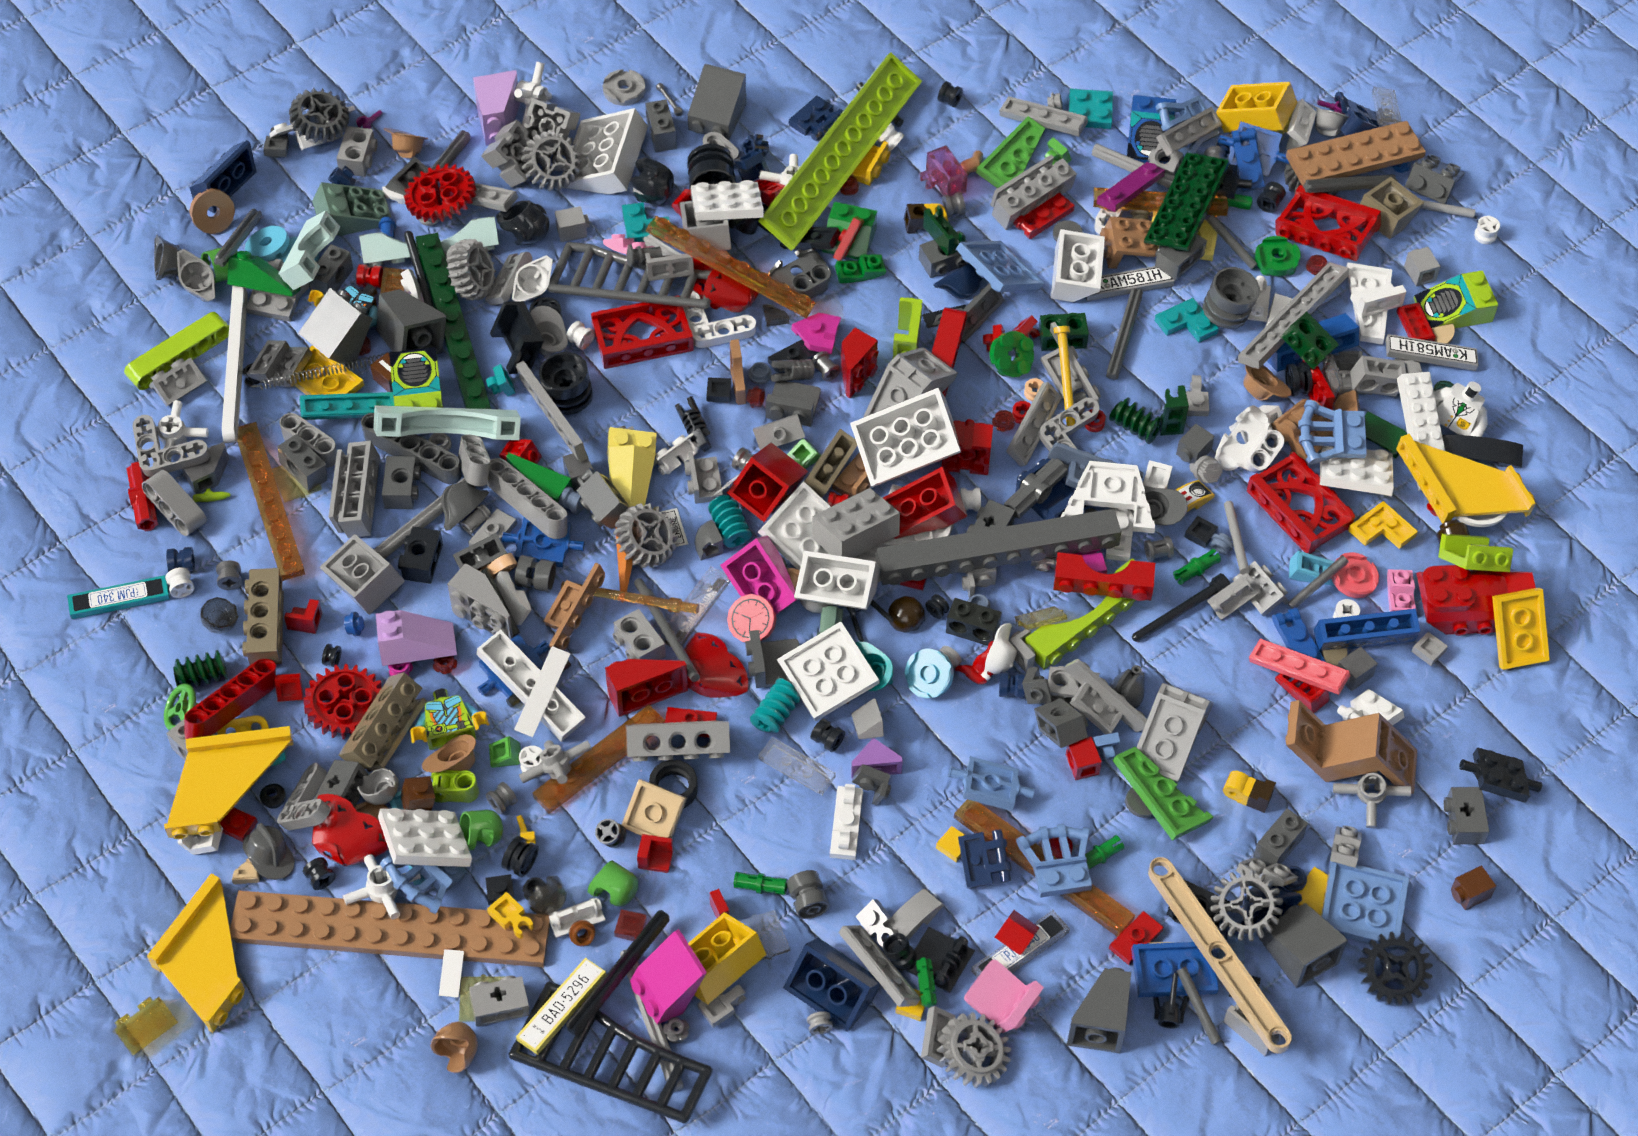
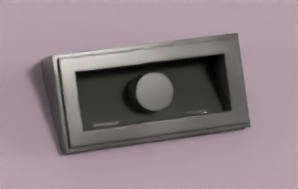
M414 157L388 182L385 188L405 196V189L409 188L408 183H415L413 177H421L420 172L427 173L428 168Z

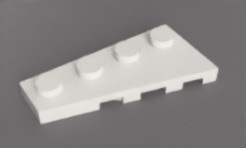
M1347 262L1346 267L1349 268L1348 282L1351 294L1391 284L1392 269ZM1353 304L1356 324L1359 326L1360 341L1383 345L1388 310L1361 317Z

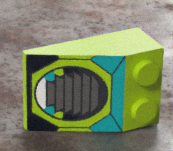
M1483 270L1460 274L1413 297L1415 303L1419 302L1431 328L1453 324L1454 328L1490 323L1493 322L1498 308V303Z
M436 347L389 352L394 405L443 408Z

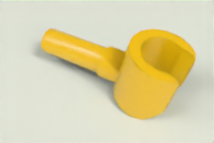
M517 816L520 836L526 839L528 844L530 842L536 844L535 831L527 832L523 816Z

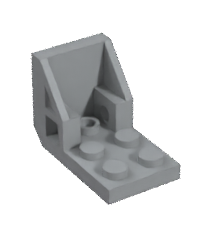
M924 347L897 354L888 363L863 418L936 388L943 392L955 380L958 373Z
M1162 683L1138 742L1137 749L1159 768L1161 775L1179 782L1196 736L1200 733L1214 702L1172 685Z

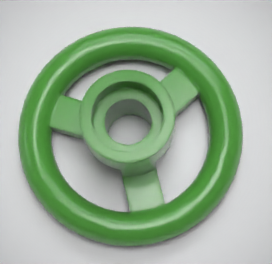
M181 684L169 695L164 708V724L168 730L176 726L172 723V717L177 715L182 721L186 712L198 704L196 703L195 690L191 685ZM179 694H180L179 701H177V703H176L175 706L173 707L176 698H177V697L179 696Z

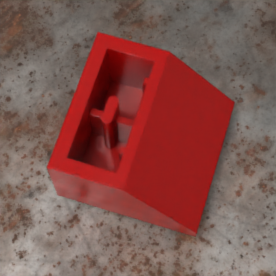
M856 327L841 344V374L848 398H851L855 392H859L863 388L865 381L869 377H873L878 369V340Z

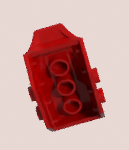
M1457 565L1430 566L1424 572L1416 573L1426 622L1446 635L1455 634L1462 636L1475 633L1481 635L1495 633L1492 596L1536 588L1532 572L1468 570Z

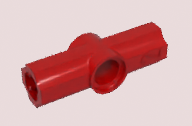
M134 462L126 468L130 486L128 488L129 499L132 509H134L137 528L145 532L151 531L158 525L156 509L153 502L142 489V483L150 477L143 473L139 462Z

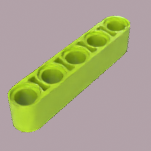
M210 312L131 361L125 367L124 374L139 390L148 389L153 381L151 377L163 370L167 373L173 369L171 365L181 358L184 361L189 358L194 360L228 338L229 325L218 313Z

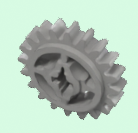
M974 1012L967 1017L964 1013L958 1016L957 1019L954 1017L941 1030L943 1034L938 1038V1041L943 1045L937 1051L945 1054L940 1059V1062H948L949 1066L945 1070L946 1073L954 1070L953 1080L963 1077L964 1086L971 1080L974 1088H977L981 1083L986 1087L991 1082H996L1000 1075L1006 1072L1007 1068L1005 1066L1011 1060L1005 1056L1011 1051V1048L1003 1046L1009 1040L1008 1037L1001 1038L999 1036L1003 1029L1001 1027L995 1030L993 1028L994 1020H991L988 1024L985 1023L984 1014L976 1019ZM967 1032V1037L964 1041L957 1043L959 1034ZM987 1056H991L989 1066L982 1068L984 1059Z

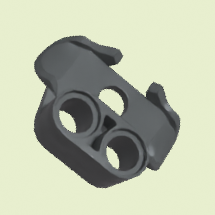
M812 248L797 250L795 254L798 259L783 266L781 260H778L766 275L765 289L770 295L783 293L794 302L805 303L825 292L829 287L831 270L820 254ZM792 268H800L803 272L794 276L790 271Z

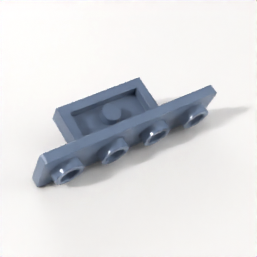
M1058 442L1053 445L1048 453L1049 459H1059L1063 464L1069 465L1065 485L1077 488V484L1089 461L1115 463L1112 460L1104 459ZM1139 471V472H1140L1141 479H1142V478H1143V472Z

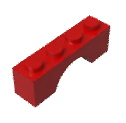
M1057 552L1053 590L1064 593H1084L1090 596L1103 595L1112 598L1121 597L1137 601H1151L1156 563L1131 560L1122 571L1113 574H1103L1091 569L1084 561L1082 555Z

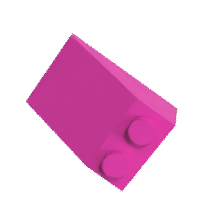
M768 535L754 539L720 565L741 597L749 594L762 596L772 604L776 615L798 600L794 598L795 589L783 559Z
M678 929L637 967L630 983L635 994L639 995L644 1003L648 1015L654 1019L656 1024H660L684 1013L707 972Z

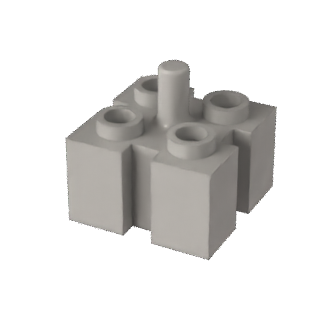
M532 98L527 115L531 116L529 124L524 123L523 126L529 131L527 137L530 140H533L536 134L541 136V133L544 131L548 135L551 131H555L556 137L563 133V139L566 140L570 138L568 137L570 130H576L581 113L568 108L557 107V104L543 99ZM543 146L547 151L553 148V146Z
M518 120L503 126L494 138L496 141L489 144L481 155L492 168L498 167L501 170L499 175L510 187L526 181V174L529 172V170L522 169L526 162L521 161V157L526 155L523 153V149L528 147L527 142L530 139L527 135L529 131ZM543 146L537 149L540 151H547Z

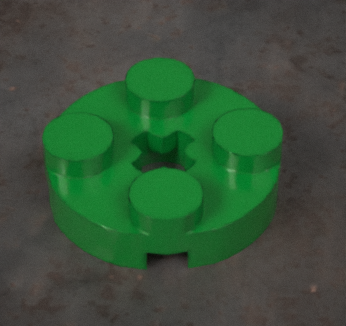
M1270 236L1263 239L1262 243L1257 245L1254 258L1258 263L1257 266L1260 268V272L1265 276L1292 275L1299 265L1301 257L1299 247L1295 243L1292 245L1287 242L1288 239L1285 237ZM1274 254H1278L1282 258H1275Z
M1018 331L1004 332L991 344L989 354L990 361L995 365L998 370L997 372L1007 378L1019 377L1029 373L1034 360L1033 340ZM1012 350L1015 351L1013 361L1011 360L1012 357L1008 355V352Z

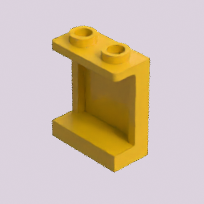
M884 141L881 147L873 145L849 179L869 186L875 178L878 179L883 163L886 164L890 158L888 142Z

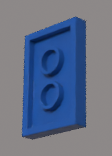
M1194 942L1132 945L1131 951L1138 998L1170 996L1173 973L1185 966L1199 995L1218 993L1216 973ZM1178 976L1176 996H1187Z

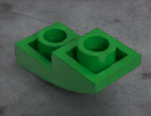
M860 255L858 261H836L835 264L839 284L871 280L886 274L882 255Z

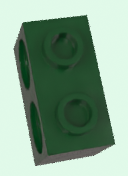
M1307 311L1280 336L1312 369L1318 366L1339 345Z
M1085 313L1040 315L1038 331L1040 333L1041 351H1052L1059 348L1050 332V324L1053 322L1058 327L1070 326V333H1067L1069 347L1087 349L1089 332Z

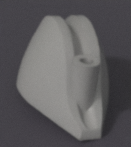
M185 249L178 251V277L183 288L204 302L215 299L214 274L210 266Z

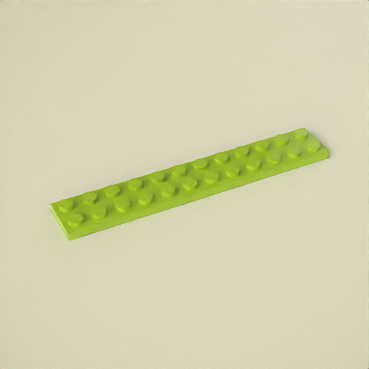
M890 52L763 213L764 217L758 221L792 251L922 80Z

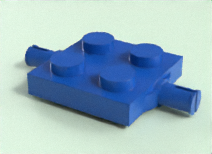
M1240 122L1239 132L1254 127L1262 175L1269 177L1276 161L1289 164V161L1284 159L1286 154L1280 152L1283 134ZM1220 134L1219 138L1221 139H1218V143L1230 146L1229 164L1237 165L1232 137ZM1248 139L1240 140L1241 146L1249 145Z
M525 517L523 518L522 527L517 534L503 532L502 542L516 543V562H518L521 555L535 557L538 562L541 559L555 561L556 567L563 568L569 549L584 551L585 541L570 540L572 529L570 522H567L566 536L560 539L548 537Z
M519 634L513 637L511 641L541 671L544 662L541 660L540 655L551 649L547 641L544 640L535 648H532ZM482 660L479 661L480 668L488 677L486 682L477 687L479 693L484 696L487 692L496 688L507 698L512 696L514 693Z

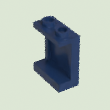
M1042 459L1029 471H1023L1017 477L1016 491L1020 489V485L1030 473L1036 474L1051 459ZM1066 476L1052 488L1050 495L1043 503H1036L1031 507L1043 520L1060 518L1068 505L1070 497L1073 496L1076 488L1065 485Z

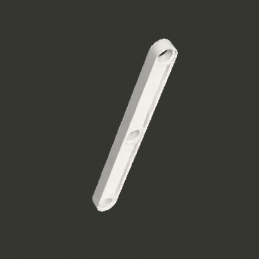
M234 285L232 287L222 417V437L224 443H235L238 440L247 316L246 306L248 301L247 289Z

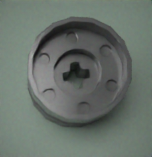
M1227 267L1218 271L1203 301L1205 316L1215 325L1227 329L1238 328L1244 325L1259 297L1260 287L1258 281L1251 273L1244 269Z

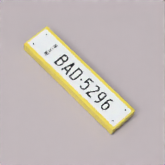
M585 958L516 1036L517 1041L538 1055L607 975L606 971Z

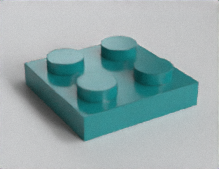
M1070 89L1069 112L1087 116L1088 123L1085 128L1111 129L1113 91Z

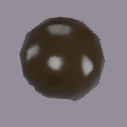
M903 596L895 599L887 611L894 619L893 622L889 623L896 631L910 632L918 630L922 622L925 621L924 608L914 597Z

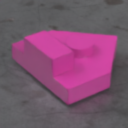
M817 313L793 323L791 330L802 338L804 345L809 350L816 352L827 351L828 354L832 355L841 317Z

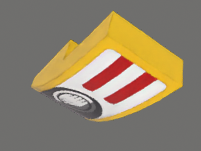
M1199 480L1189 482L1176 489L1187 500V512L1193 508L1198 510L1215 496Z

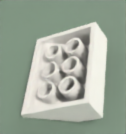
M635 108L580 121L573 145H577L574 152L580 153L579 158H577V160L581 161V165L577 167L580 172L578 175H575V181L569 182L570 185L566 188L603 194L627 191L635 168V162L637 161L648 125Z
M939 388L850 423L871 487L961 452L946 398Z

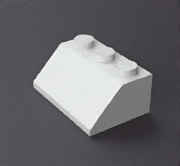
M1060 229L1055 247L1051 299L1074 302L1100 292L1104 236Z
M804 551L794 598L867 610L876 593L880 569L875 561Z

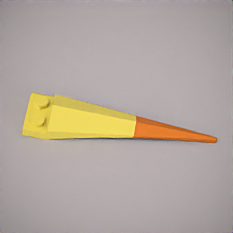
M610 427L607 445L610 481L630 507L640 503L644 506L656 455L657 433ZM616 544L620 599L623 603L626 598L633 562L631 558L625 560L626 553L619 552L621 545Z

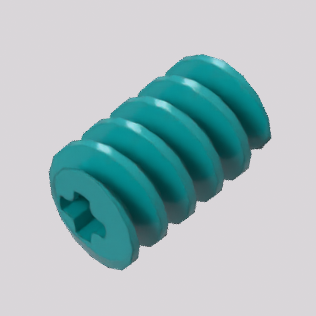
M721 495L710 502L708 511L726 547L733 548L750 540L752 532L748 530L749 526L745 522V517L742 515V510L739 508V503L736 500L731 499L729 495Z
M778 678L770 688V692L765 695V699L760 702V706L750 716L752 725L763 732H779V725L782 726L785 723L784 718H788L790 711L796 708L794 703L801 701L795 687L787 680Z

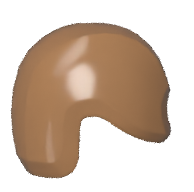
M452 1022L437 1031L430 1047L436 1055L446 1056L450 1059L447 1065L449 1072L459 1073L467 1069L473 1061L478 1041L469 1025L464 1022Z

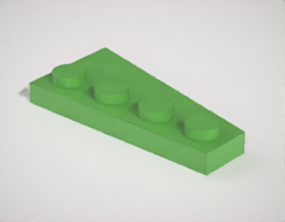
M1027 116L977 167L976 173L996 188L1024 172L1045 128Z
M1136 747L1116 755L1113 759L1115 765L1172 841L1209 823L1213 819V816L1208 811L1204 813L1196 806L1197 801L1190 795L1186 797L1176 788L1178 784L1171 778L1167 779L1161 775L1159 768Z

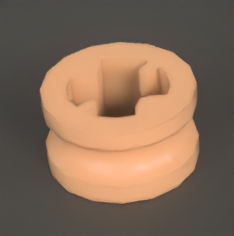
M1033 378L1026 382L1024 390L1026 399L1033 402L1042 383H1044L1042 380ZM1036 388L1037 392H1033L1032 389Z

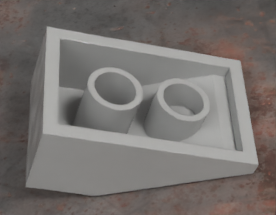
M356 534L320 566V569L369 615L405 582L388 561Z

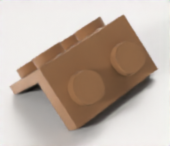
M1109 217L1105 227L1100 232V236L1105 237L1103 256L1107 261L1108 268L1116 269L1124 254L1156 257L1157 245L1144 243V239L1152 225L1150 220Z

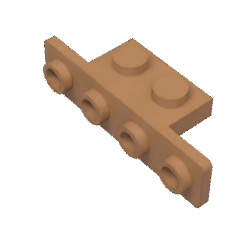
M594 564L582 586L568 580L564 583L543 620L545 625L557 630L549 644L550 648L552 646L560 650L567 648L572 632L579 627L585 609L590 607L595 591L604 582L605 572L600 564Z

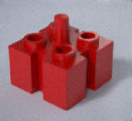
M967 419L965 422L954 420L953 423L961 452L943 459L942 466L948 472L960 473V469L970 470L969 474L988 475L993 425L974 423L972 419Z

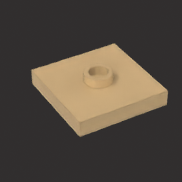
M638 779L621 825L626 830L641 836L642 834L672 839L687 798L643 779Z

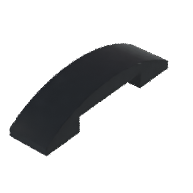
M1442 435L1446 452L1475 462L1494 463L1501 467L1512 465L1513 468H1522L1523 444L1488 437Z

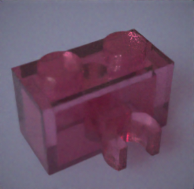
M947 145L927 152L926 171L920 173V181L928 180L926 181L925 188L931 189L936 184L943 195L954 196L958 192L966 193L968 174Z

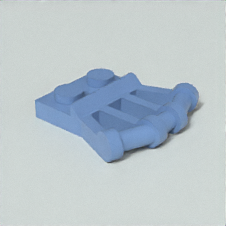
M1200 96L1183 103L1162 102L1156 105V110L1160 114L1163 132L1207 109ZM1168 111L1179 112L1181 116L1170 121ZM1216 129L1194 141L1189 148L1185 146L1178 151L1182 152L1184 157L1186 152L1195 153L1201 143L1214 138L1220 132Z
M1313 400L1305 401V411L1301 420L1298 421V429L1301 430L1299 444L1304 448L1308 465H1314L1331 458L1366 457L1364 411L1331 410L1320 406ZM1313 414H1317L1332 420V422L1312 421L1311 419ZM1310 431H1333V437L1312 436ZM1313 446H1334V448L1322 453H1316Z
M1057 824V827L1048 829L1046 826H1043L1026 837L1021 836L1016 839L1019 849L1034 869L1040 897L1092 889L1087 859L1085 857L1090 828L1083 827V829L1067 827L1064 824ZM1067 837L1081 840L1077 857H1071ZM1058 838L1063 859H1053L1049 839ZM1041 841L1045 858L1043 862L1038 859L1030 848L1031 845Z
M391 856L384 858L380 862L382 869L387 871L391 877L394 888L397 890L401 889L411 903L413 901L429 908V912L433 914L437 913L445 892L458 883L467 872L461 866L411 865L413 868L401 875L398 868L407 865L394 864ZM418 874H421L426 880L418 887H413L409 882ZM432 886L438 890L434 899L423 894Z

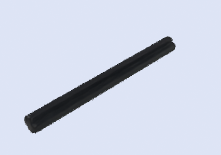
M662 910L656 912L567 1023V1030L573 1035L580 1034L668 924L670 919L667 913Z

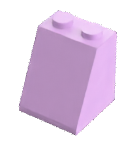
M516 70L473 77L477 111L486 145L495 142L494 138L501 128L515 120L520 102L515 100L514 94L518 84Z

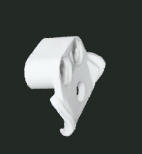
M1252 405L1236 417L1238 424L1229 436L1225 433L1220 441L1215 459L1223 470L1232 471L1239 467L1250 472L1264 470L1271 464L1284 445L1283 435L1279 431L1270 428L1269 417L1258 407ZM1239 431H1244L1248 434V442L1246 444H1240L1237 441L1236 436ZM1268 436L1274 439V446L1272 448L1267 444ZM1255 454L1261 459L1259 467L1253 462Z

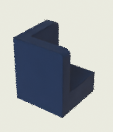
M750 151L734 160L742 181H754L760 177L761 170L770 172L762 152Z

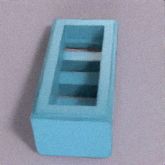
M1297 551L1290 559L1289 578L1297 581L1312 582L1321 574L1319 573V568H1322V572H1324L1335 561ZM1331 578L1325 583V585L1335 586Z

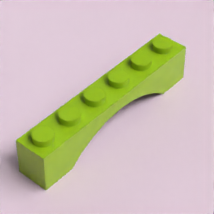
M1130 559L1128 562H1126L1124 565L1118 568L1115 571V573L1125 569L1130 563V561L1134 559ZM1106 596L1094 610L1083 617L1059 624H1043L1026 637L1025 644H1029L1033 648L1036 655L1035 662L1045 670L1050 665H1056L1067 652L1075 651L1083 640L1092 638L1104 624L1109 625L1113 622L1116 615L1120 612L1129 610L1136 600Z

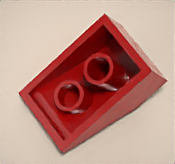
M943 466L883 497L886 502L900 512L899 535L894 537V539L946 528L968 517L955 478Z
M626 659L624 661H616L610 666L605 667L607 693L619 717L688 691L687 664L685 661Z

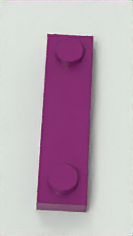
M1144 163L1097 197V204L1111 211H1117L1163 178L1165 169L1158 167L1154 163Z

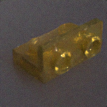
M151 997L147 998L137 1006L140 1011L132 1017L127 1013L114 1022L117 1028L112 1032L118 1036L132 1056L178 1023L160 997L152 1000Z

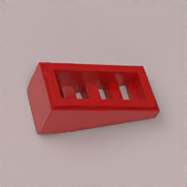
M761 179L754 181L758 182L761 200L768 207L785 186L777 182Z
M1281 673L1275 677V681L1294 699L1300 700L1313 713L1328 703L1330 699L1329 691L1305 682L1296 687L1302 681L1294 679L1289 682L1288 680L1292 677Z

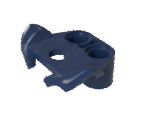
M1338 91L1334 96V101L1341 103L1342 112L1350 115L1341 127V131L1345 135L1387 126L1391 121L1390 114L1378 113L1347 99L1343 92Z

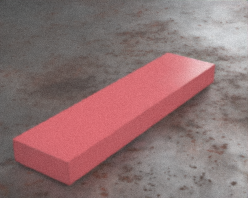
M1259 639L1249 656L1251 663L1338 695L1350 677V671L1263 639Z

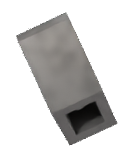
M224 442L208 448L210 457L206 462L182 469L184 477L195 494H201L207 488L212 489L218 486L229 461Z

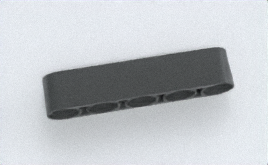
M374 413L366 414L362 418L361 426L366 441H371L374 446L393 456L415 457L416 464L421 467V471L446 484H455L460 481L462 477L460 461L455 454L417 434L402 437L376 436L374 431Z

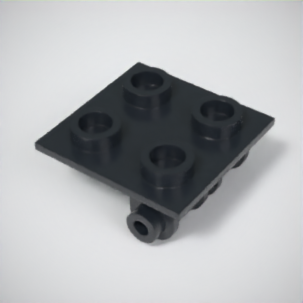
M928 927L914 950L917 955L916 961L906 971L918 976L917 974L920 972H917L916 962L923 957L931 959L933 966L931 971L934 974L935 986L950 993L975 950L968 947L969 941L965 937L960 936L954 940Z

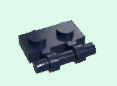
M817 95L789 119V126L805 136L812 131L810 134L811 138L817 140L827 133L843 110L838 109L836 112H833V105Z
M1001 829L992 831L993 841L988 842L985 840L984 832L958 837L968 889L992 885V874L999 873L1001 883L1011 881L1009 871L1012 868L1011 863L1007 861L1005 850L1008 846L1006 839H1003ZM995 850L997 863L990 865L988 851Z

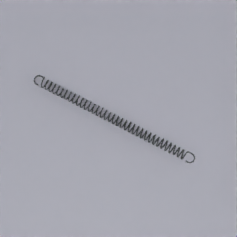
M349 361L352 363V369L355 370L353 361ZM341 362L340 364H338L339 367H340V372H341V373H342L341 364L344 365V371H345V372H346L345 363L348 364V370H349V371L351 370V369H350L349 362H344V363ZM336 364V365H334V366H335L336 373L338 374V369H337V364ZM332 365V366H330V367H331L332 374L334 375V370H333V368H332V367H333V365ZM326 367V368H327V373H328V375L330 376L329 369H328V367ZM319 368V369H318V370H319V376L322 377V374H321V371H320V368ZM311 369V371H310V370H307L306 376H307V379H308V380H309L308 371L311 372V378L313 379L312 370H314V369ZM297 373V374H298L299 382H301V378H300V376H299V373ZM290 374L289 377H290V382H291V384H292L293 382H292V378H291V374ZM293 374V376H294V381H295V383H296L297 380H296L295 374ZM282 375V377H281V376H278V378H279V377L281 378V382H282V385H283V386H284V381H283V379H282L283 376L286 378V384L288 385L287 375H286V376H285V375ZM265 379L264 383L265 388L267 389L266 380L268 379ZM260 382V385H258V386H257V385L251 386V387H259V386H261V390H263V386L261 385V382Z

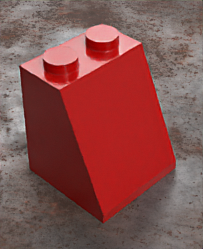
M771 442L750 458L727 494L765 522L780 507L785 498L796 490L808 471Z

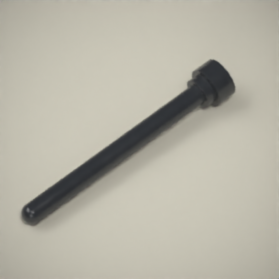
M406 231L404 238L424 303L435 308L413 233Z
M1222 573L1213 577L1207 588L1133 633L1132 640L1139 642L1212 595H1216L1230 585L1228 578Z

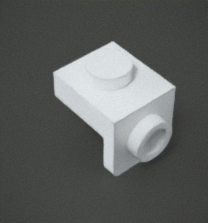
M1149 460L1143 486L1167 489L1172 466Z
M221 827L220 832H214L210 836L189 835L187 838L179 839L177 842L192 855L218 851L223 827Z

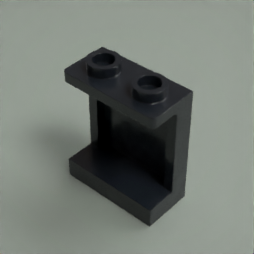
M510 301L502 304L490 335L492 338H504L512 354L506 366L509 374H518L516 364L524 361L531 370L544 343V339L524 301Z

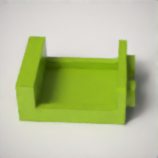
M901 297L899 300L898 329L907 330L909 334L894 333L893 358L897 354L918 349L922 319V299Z
M1442 534L1438 557L1464 569L1510 572L1513 548L1489 546L1490 538L1484 536Z

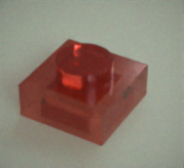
M621 909L614 936L634 941L644 929L647 915Z

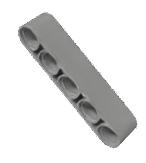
M500 458L491 459L487 481L488 487L552 539L565 537L567 534V511L507 461Z

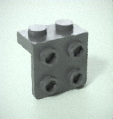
M1429 154L1414 163L1404 187L1442 204H1446L1455 183L1464 176L1465 172L1461 171L1458 165L1453 163L1445 164L1440 161L1439 157Z
M776 381L772 395L768 394L766 398V418L780 420L798 414L801 425L811 427L821 389L816 386L789 381Z
M759 630L749 631V641H745L746 656L751 655L752 662H748L750 677L754 676L756 688L772 687L778 678H783L790 682L777 659L799 646L797 639L761 643Z

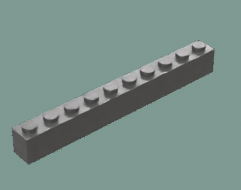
M1108 509L879 547L876 552V563L880 569L879 575L882 585H897L901 582L921 581L929 577H944L959 572L968 573L976 569H992L996 566L1016 565L1020 562L1031 560L1040 561L1044 558L1057 556V552L1073 554L1079 552L1087 553L1091 550L1103 548L1111 549L1120 545L1122 532L1115 510Z

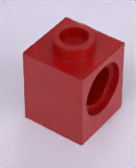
M1092 737L1082 739L1067 746L1066 758L1075 781L1100 774L1102 761Z

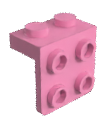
M992 960L967 991L964 999L978 1013L984 1014L986 1020L989 1022L994 1020V1027H1002L1001 1033H1005L1011 1029L1017 1030L1025 1022L1026 1017L1024 1014L1028 1009L1031 1010L1038 1004L1041 999L1039 994L1044 987L1037 981L1025 985L1000 962Z

